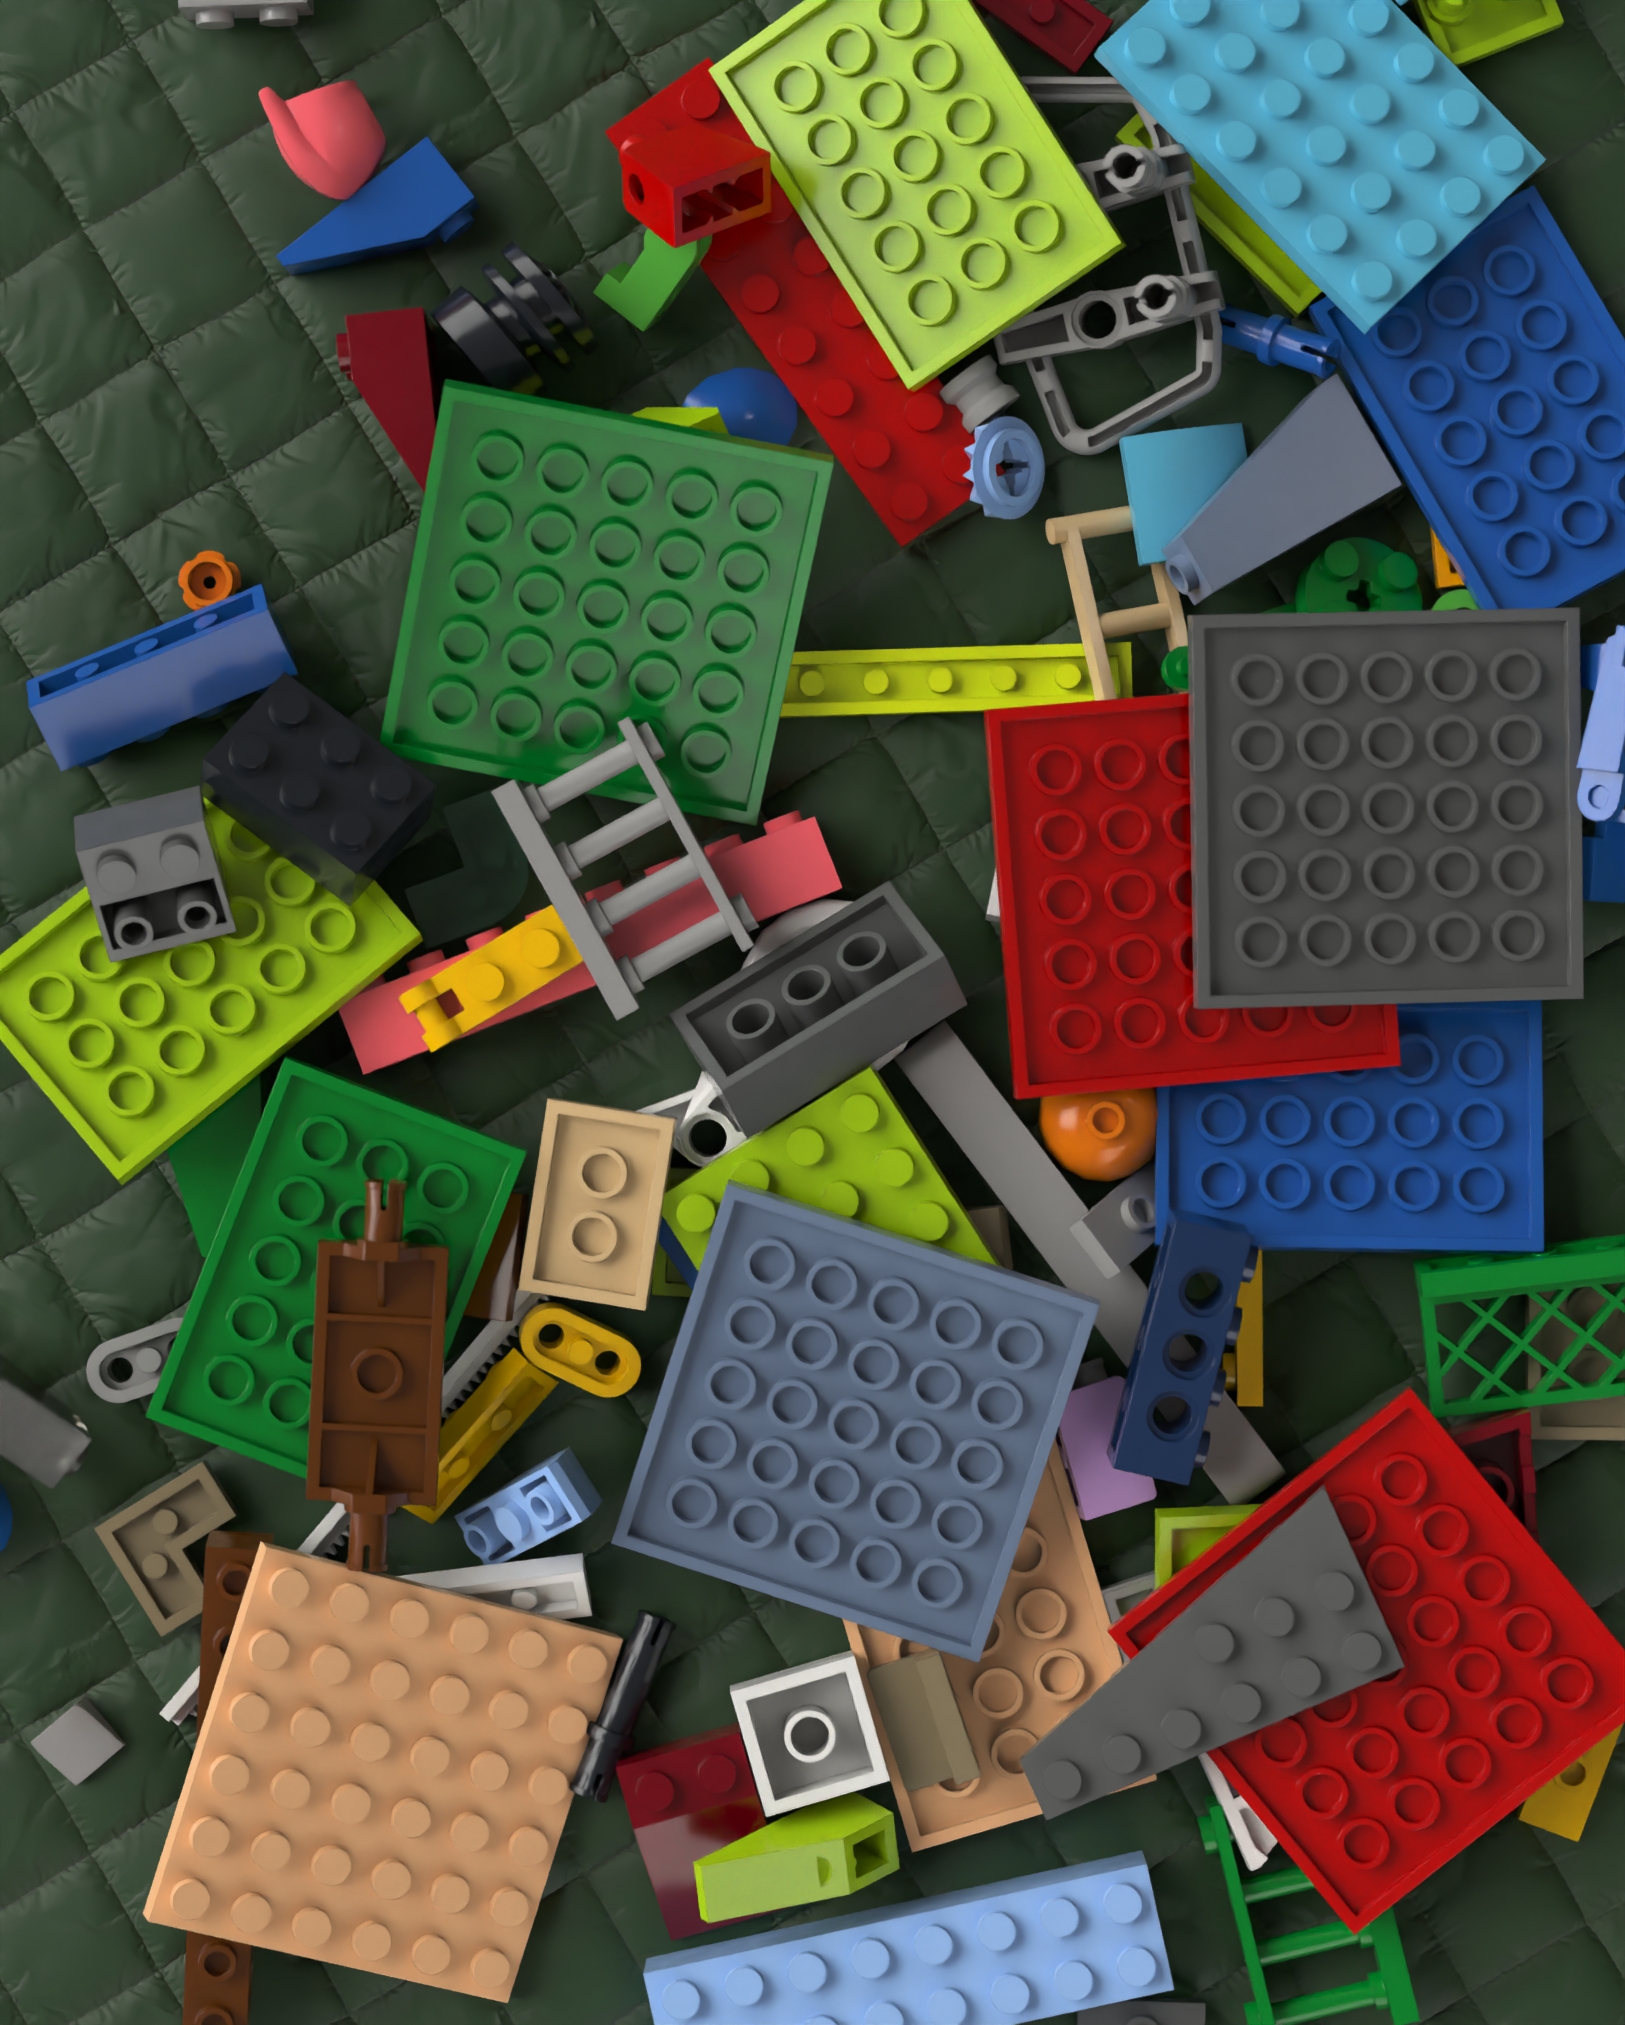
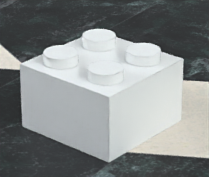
M852 1650L730 1685L731 1697L766 1817L890 1781Z

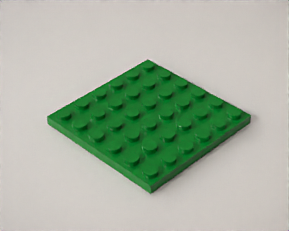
M446 379L380 743L400 758L509 779L517 778L519 781L545 785L626 741L618 722L631 716L636 727L648 722L666 756L655 762L682 812L756 826L834 465V455ZM639 763L585 792L587 794L646 804L657 798Z

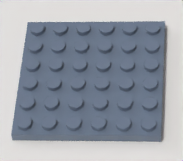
M729 1179L611 1544L979 1663L1100 1307V1299Z

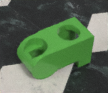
M647 228L644 235V250L634 265L630 266L623 261L608 271L593 293L644 332L662 319L708 252L712 243V235L674 248Z

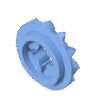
M1011 416L992 417L990 423L975 427L974 436L976 443L964 449L971 460V469L962 476L973 481L974 486L970 494V501L982 504L985 516L1002 519L1020 518L1033 508L1042 491L1045 476L1042 447L1034 431L1024 421ZM1003 460L1006 463H1013V468L1006 469L1005 474L997 476L996 464L1001 463Z

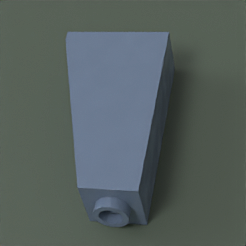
M1338 374L1326 379L1307 394L1162 549L1167 558L1166 570L1171 582L1182 594H1188L1194 606L1374 504L1402 485Z

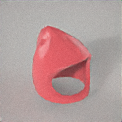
M356 80L324 86L287 101H283L269 87L262 88L259 91L261 103L272 125L274 137L281 155L295 175L306 185L330 199L346 200L365 186L378 171L387 149L386 138L361 89L358 88Z

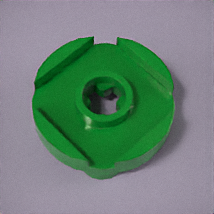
M1351 537L1337 540L1321 550L1301 571L1295 591L1296 612H1358L1357 605L1347 600V594H1351L1357 589L1362 591L1369 599L1371 608L1366 612L1422 611V596L1416 581L1418 577L1417 566L1407 554L1394 552L1390 547L1372 539Z

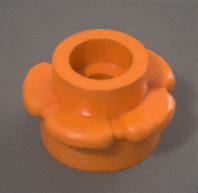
M216 551L201 552L192 561H187L182 566L178 577V584L184 591L183 600L195 611L235 595L236 590L241 587L242 583L241 573L236 564L225 561L224 555ZM208 577H213L216 580V585L212 589H207L204 585V581Z

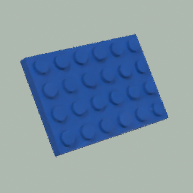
M1534 185L1502 202L1365 335L1328 297L1309 306L1308 315L1319 334L1328 338H1337L1341 342L1339 360H1334L1479 609L1562 608L1625 573V339Z
M1542 1000L1397 1004L1401 1066L1156 1087L1158 1118L1155 1145L1154 1248H1159L1169 1207L1244 1224L1253 1236L1251 1244L1257 1245L1258 1250L1532 1255V1253H1543Z

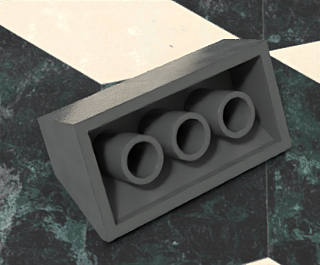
M887 881L669 1015L718 1097L748 1139L966 1006L967 1001L945 954L894 887Z

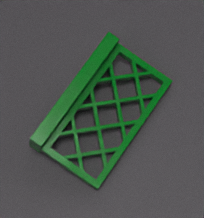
M1625 1234L1544 1244L1543 1253H1532V1255L1455 1254L1413 1260L1414 1280L1419 1296L1430 1411L1436 1418L1625 1396V1378L1615 1379L1622 1369L1625 1371V1348L1618 1355L1593 1336L1616 1307L1625 1313V1302L1622 1301L1625 1297ZM1620 1283L1613 1293L1603 1286L1605 1284ZM1590 1286L1607 1300L1583 1328L1558 1307L1574 1288ZM1557 1290L1549 1301L1538 1293ZM1527 1294L1543 1308L1525 1330L1518 1335L1494 1315L1509 1296ZM1493 1298L1485 1308L1474 1301ZM1463 1302L1479 1316L1455 1343L1437 1329L1434 1305ZM1552 1315L1578 1334L1555 1363L1529 1343ZM1487 1323H1490L1514 1342L1491 1370L1465 1351ZM1438 1341L1450 1350L1441 1362ZM1588 1342L1613 1362L1597 1381L1580 1383L1567 1373L1565 1368ZM1525 1350L1549 1370L1533 1389L1517 1391L1500 1377L1518 1355ZM1459 1357L1485 1377L1470 1396L1444 1399L1442 1377ZM1558 1377L1569 1384L1550 1387ZM1494 1384L1504 1391L1502 1393L1487 1394Z

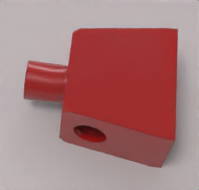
M687 124L652 138H647L641 134H634L622 144L619 152V161L622 166L623 203L625 208L636 219L674 248L771 212V152L697 124Z

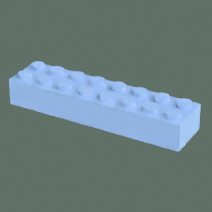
M1142 1850L654 1956L646 1959L643 1972L654 2025H1015L1174 1990L1148 1867Z

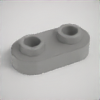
M184 1316L170 1318L100 1344L90 1355L86 1368L88 1383L92 1390L100 1398L113 1403L128 1402L154 1393L170 1354L172 1341L177 1336ZM116 1358H125L132 1364L133 1373L129 1380L122 1381L113 1375L111 1366Z

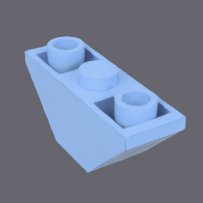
M568 1447L536 1464L454 1517L464 1532V1539L470 1550L480 1557L484 1565L503 1563L584 1521L593 1514L603 1500Z

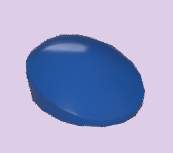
M733 368L707 377L688 393L682 407H717L729 435L788 446L797 427V404L792 394L781 379L770 372L755 368Z

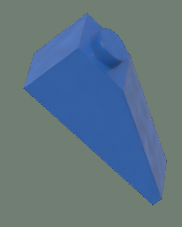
M425 137L353 194L351 198L344 201L277 254L276 257L290 275H296L430 247L440 238L445 244H448L460 237L474 224L475 219L471 214L479 208V205L474 195L428 137Z

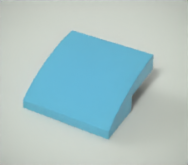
M1242 423L1126 436L1119 440L1139 567L1166 563L1167 558L1162 549L1247 459Z

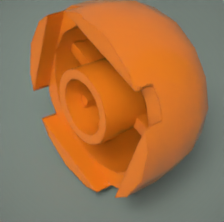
M1156 1087L1041 1097L1038 1125L1045 1148L1060 1167L1084 1180L1110 1182L1133 1175L1152 1160L1155 1154L1158 1118Z

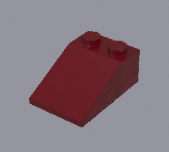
M423 307L345 315L347 333L336 334L341 373L346 372L347 380L354 382L425 493L442 400L434 324Z
M739 1722L623 1755V1758L617 1762L616 1771L632 1827L671 1941L789 1908L785 1907L712 1923L704 1921L700 1916L693 1862L771 1824L769 1817H766Z

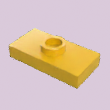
M1623 1724L1521 1803L1516 1813L1518 1820L1579 1842Z

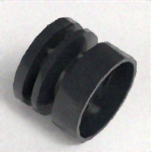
M512 241L500 253L517 275L513 280L508 283L487 262L480 269L494 294L492 298L483 303L471 291L463 286H459L429 313L491 388L541 397L549 390L544 377L535 364L541 357L546 355L558 367L569 373L576 366L559 344L562 339L568 335L587 356L596 350L600 344L590 330L584 310L562 282L544 263H540L524 253Z

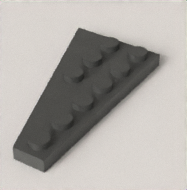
M1323 1484L1298 1510L1282 1524L1280 1523L1262 1539L1258 1546L1232 1569L1225 1572L1163 1628L1148 1645L1130 1661L1128 1660L1111 1675L1108 1681L1081 1705L1074 1708L1021 1756L1020 1763L1046 1821L1405 1667L1402 1656L1325 1485Z

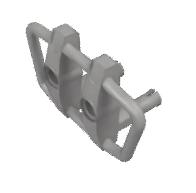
M1020 76L1036 103H1132L1135 106L1151 136L1154 149L1149 150L1143 146L1134 147L1129 144L1118 145L1108 152L1105 159L1076 164L1106 213L1164 194L1183 271V276L1180 277L1174 275L1166 277L1150 275L1143 278L1138 285L1109 291H1089L1077 299L1037 312L1032 310L993 337L1000 365L1026 362L1056 440L1073 453L1094 455L1118 444L1122 437L1138 433L1213 390L1220 379L1222 362V325L1218 311L1226 309L1218 272L1214 270L1209 271L1189 188V185L1196 183L1191 157L1185 151L1183 144H1179L1114 77ZM1099 302H1107L1116 313V325L1108 336L1098 339L1089 333L1086 326V316L1093 305ZM1194 320L1197 341L1196 370L1193 373L1092 429H1082L1076 424L1051 357L1092 349H1113L1125 341Z

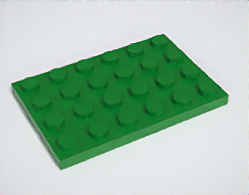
M286 1056L145 1417L307 1479L319 1239L357 1240L358 1237L364 1236L366 1187L364 1185L366 1179H384V1206H387L388 1183H390V1179L407 1181L403 1238L408 1239L409 1243L450 1245L445 1362L528 1149Z

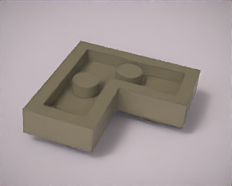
M206 1459L94 1528L161 1637L200 1614L203 1609L204 1576L186 1547L239 1514Z

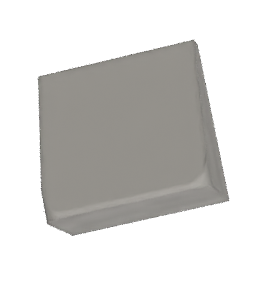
M86 1696L81 1698L30 1742L39 1754L75 1786L80 1784L126 1744Z

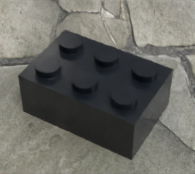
M283 672L203 758L200 788L204 798L350 907L430 819L437 786L286 672Z

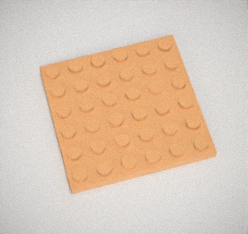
M260 1542L143 1915L148 1922L508 2003L575 1793L568 1787L570 1782L573 1781L590 1738L586 1730L590 1721H597L623 1639L616 1633L380 1572H369V1569L363 1568L362 1572L352 1571L342 1562Z

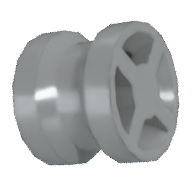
M990 354L972 364L939 392L946 404L956 405L963 414L962 425L969 434L974 432L975 427L989 423L992 417H997L1020 397V394L1013 385L1003 384L997 376V363Z

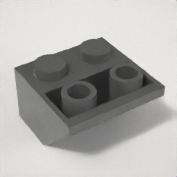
M200 785L74 816L76 855L110 963L236 932L220 855Z

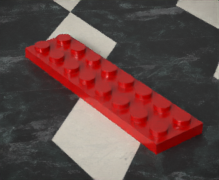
M709 57L605 131L607 138L618 153L626 139L634 134H641L647 138H652L687 124H697L754 146L755 144L708 71V69L714 66ZM771 171V212L712 234V243L708 252L701 260L699 267L902 549L970 501V494L974 484L973 481L962 475L971 469V460L964 449L976 443L975 429L974 432L969 434L962 425L963 414L957 406L946 404L940 396L939 392L944 386L937 376L916 391L908 390ZM998 463L996 464L997 476H1002L1005 474V471Z

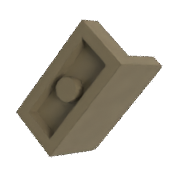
M929 1648L868 1670L867 1677L904 1787L907 1791H915L953 1777L956 1785L981 1777L979 1764L940 1650Z

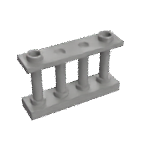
M631 716L618 722L626 741L537 789L532 784L523 789L518 779L515 778L491 791L616 1020L640 1008L641 1003L636 993L645 989L643 982L731 934H733L740 949L744 952L754 946V942L748 932L759 927L741 893L729 898L655 761L666 755L648 722H645L636 727ZM638 763L641 765L657 798L569 846L565 841L554 846L542 824L552 818L550 811ZM671 820L689 853L688 855L600 903L596 898L585 903L573 881L583 875L581 868ZM702 877L720 910L719 912L631 960L628 955L619 959L615 958L605 939V936L614 932L612 925Z

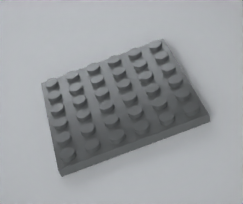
M1580 607L1187 616L1194 1008L1584 999L1582 813L1577 804L1581 768H1576L1581 750Z

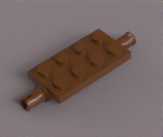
M366 1179L364 1185L366 1187L364 1236L358 1237L357 1240L320 1238L318 1241L306 1500H325L344 1504V1510L350 1513L346 1567L352 1571L362 1572L363 1566H365L366 1545H369V1572H383L388 1570L389 1514L395 1513L396 1507L436 1506L450 1245L409 1243L408 1239L403 1238L407 1181L390 1179V1183H388L387 1206H384V1179Z

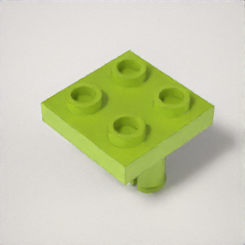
M1412 0L1426 36L1457 68L1560 28L1564 23L1556 0Z

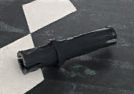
M639 1609L637 1613L638 1618L597 1721H590L586 1733L590 1738L573 1781L570 1782L568 1787L571 1791L586 1798H589L591 1794L594 1801L606 1803L608 1800V1793L617 1773V1762L623 1758L625 1750H633L637 1740L632 1735L672 1632L677 1626V1623L658 1614L656 1617L652 1616V1612L644 1609Z

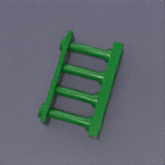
M1216 1795L1204 1797L1209 1815L1197 1817L1206 1855L1214 1853L1219 1855L1254 2001L1243 2003L1247 2024L1294 2025L1375 2005L1376 2011L1387 2009L1394 2025H1405L1420 2021L1392 1906L1355 1935L1341 1920L1255 1941L1246 1907L1247 1904L1316 1887L1298 1865L1240 1879L1231 1843L1236 1842L1224 1817L1222 1805L1218 1802ZM1357 1943L1360 1944L1361 1949L1372 1947L1378 1971L1367 1973L1368 1980L1270 2003L1262 1966Z

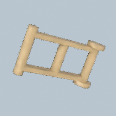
M1129 505L1047 519L1045 530L1049 543L1061 544L1095 701L1117 699L1104 639L1165 628L1170 651L1180 646H1188V631L1179 591L1168 576L1166 563L1151 565L1159 603L1098 614L1082 539L1133 531Z

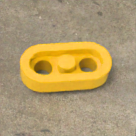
M555 1302L542 1303L530 1309L520 1323L518 1337L526 1358L534 1366L600 1397H616L629 1391L639 1378L641 1360L631 1339L625 1334L574 1309ZM548 1324H556L561 1327V1335L553 1342H543L539 1339L540 1330ZM604 1351H612L618 1356L615 1365L609 1369H600L595 1365L597 1356Z

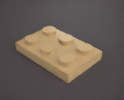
M549 1098L547 1100L518 1290L643 1311L648 1309L677 1118L557 1098Z

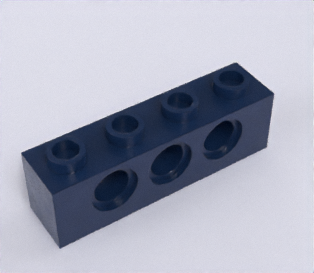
M1169 1207L1107 1449V1456L1113 1469L1189 1486L1193 1467L1203 1468L1210 1445V1431L1203 1430L1209 1406H1219L1226 1383V1369L1219 1368L1225 1344L1234 1345L1240 1331L1242 1308L1235 1306L1241 1282H1251L1258 1259V1246L1251 1244L1253 1236L1244 1224ZM1199 1272L1215 1274L1217 1276V1285L1209 1296L1203 1299H1193L1185 1295V1286L1191 1276ZM1184 1334H1193L1201 1338L1200 1350L1193 1358L1179 1361L1169 1356V1348L1177 1337ZM1177 1396L1186 1401L1182 1415L1176 1420L1161 1422L1153 1418L1154 1408L1163 1398Z

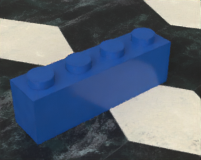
M261 583L26 681L29 709L62 772L76 765L79 767L95 765L107 758L112 750L131 742L145 743L153 741L164 735L170 726L194 716L197 718L213 716L226 708L230 701L252 692L257 694L265 693L283 672L290 676L298 674L292 646Z

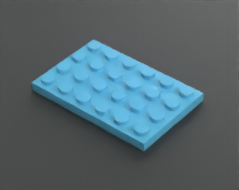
M1149 0L1110 36L1094 55L1179 144H1183L1185 151L1364 335L1546 160L1392 0Z

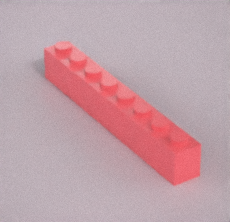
M799 810L764 823L763 826L767 835L743 844L738 833L703 847L729 898L741 893L757 923L782 914L791 908L813 902L843 890L815 816L803 821ZM680 857L645 869L646 877L674 863ZM702 877L612 925L614 932L605 936V939L616 959L628 955L631 960L720 910ZM617 880L584 894L587 902L596 898L600 903L624 889L621 881ZM542 910L525 916V919H529L530 917H532L533 915L537 914ZM501 926L466 939L469 951L446 960L442 949L426 954L406 963L409 975L386 983L382 973L338 1009L364 1075L374 1073L430 1051L421 1037L426 1033L425 1029L414 1012L407 1014L398 997L504 934ZM582 962L454 1041L597 986L585 962ZM453 989L436 998L448 1019L465 1010Z

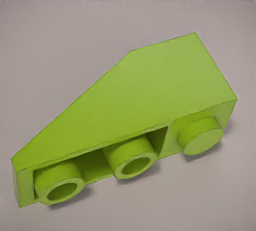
M856 1792L809 1804L693 1862L701 1919L708 1923L849 1895L900 1869L893 1812Z

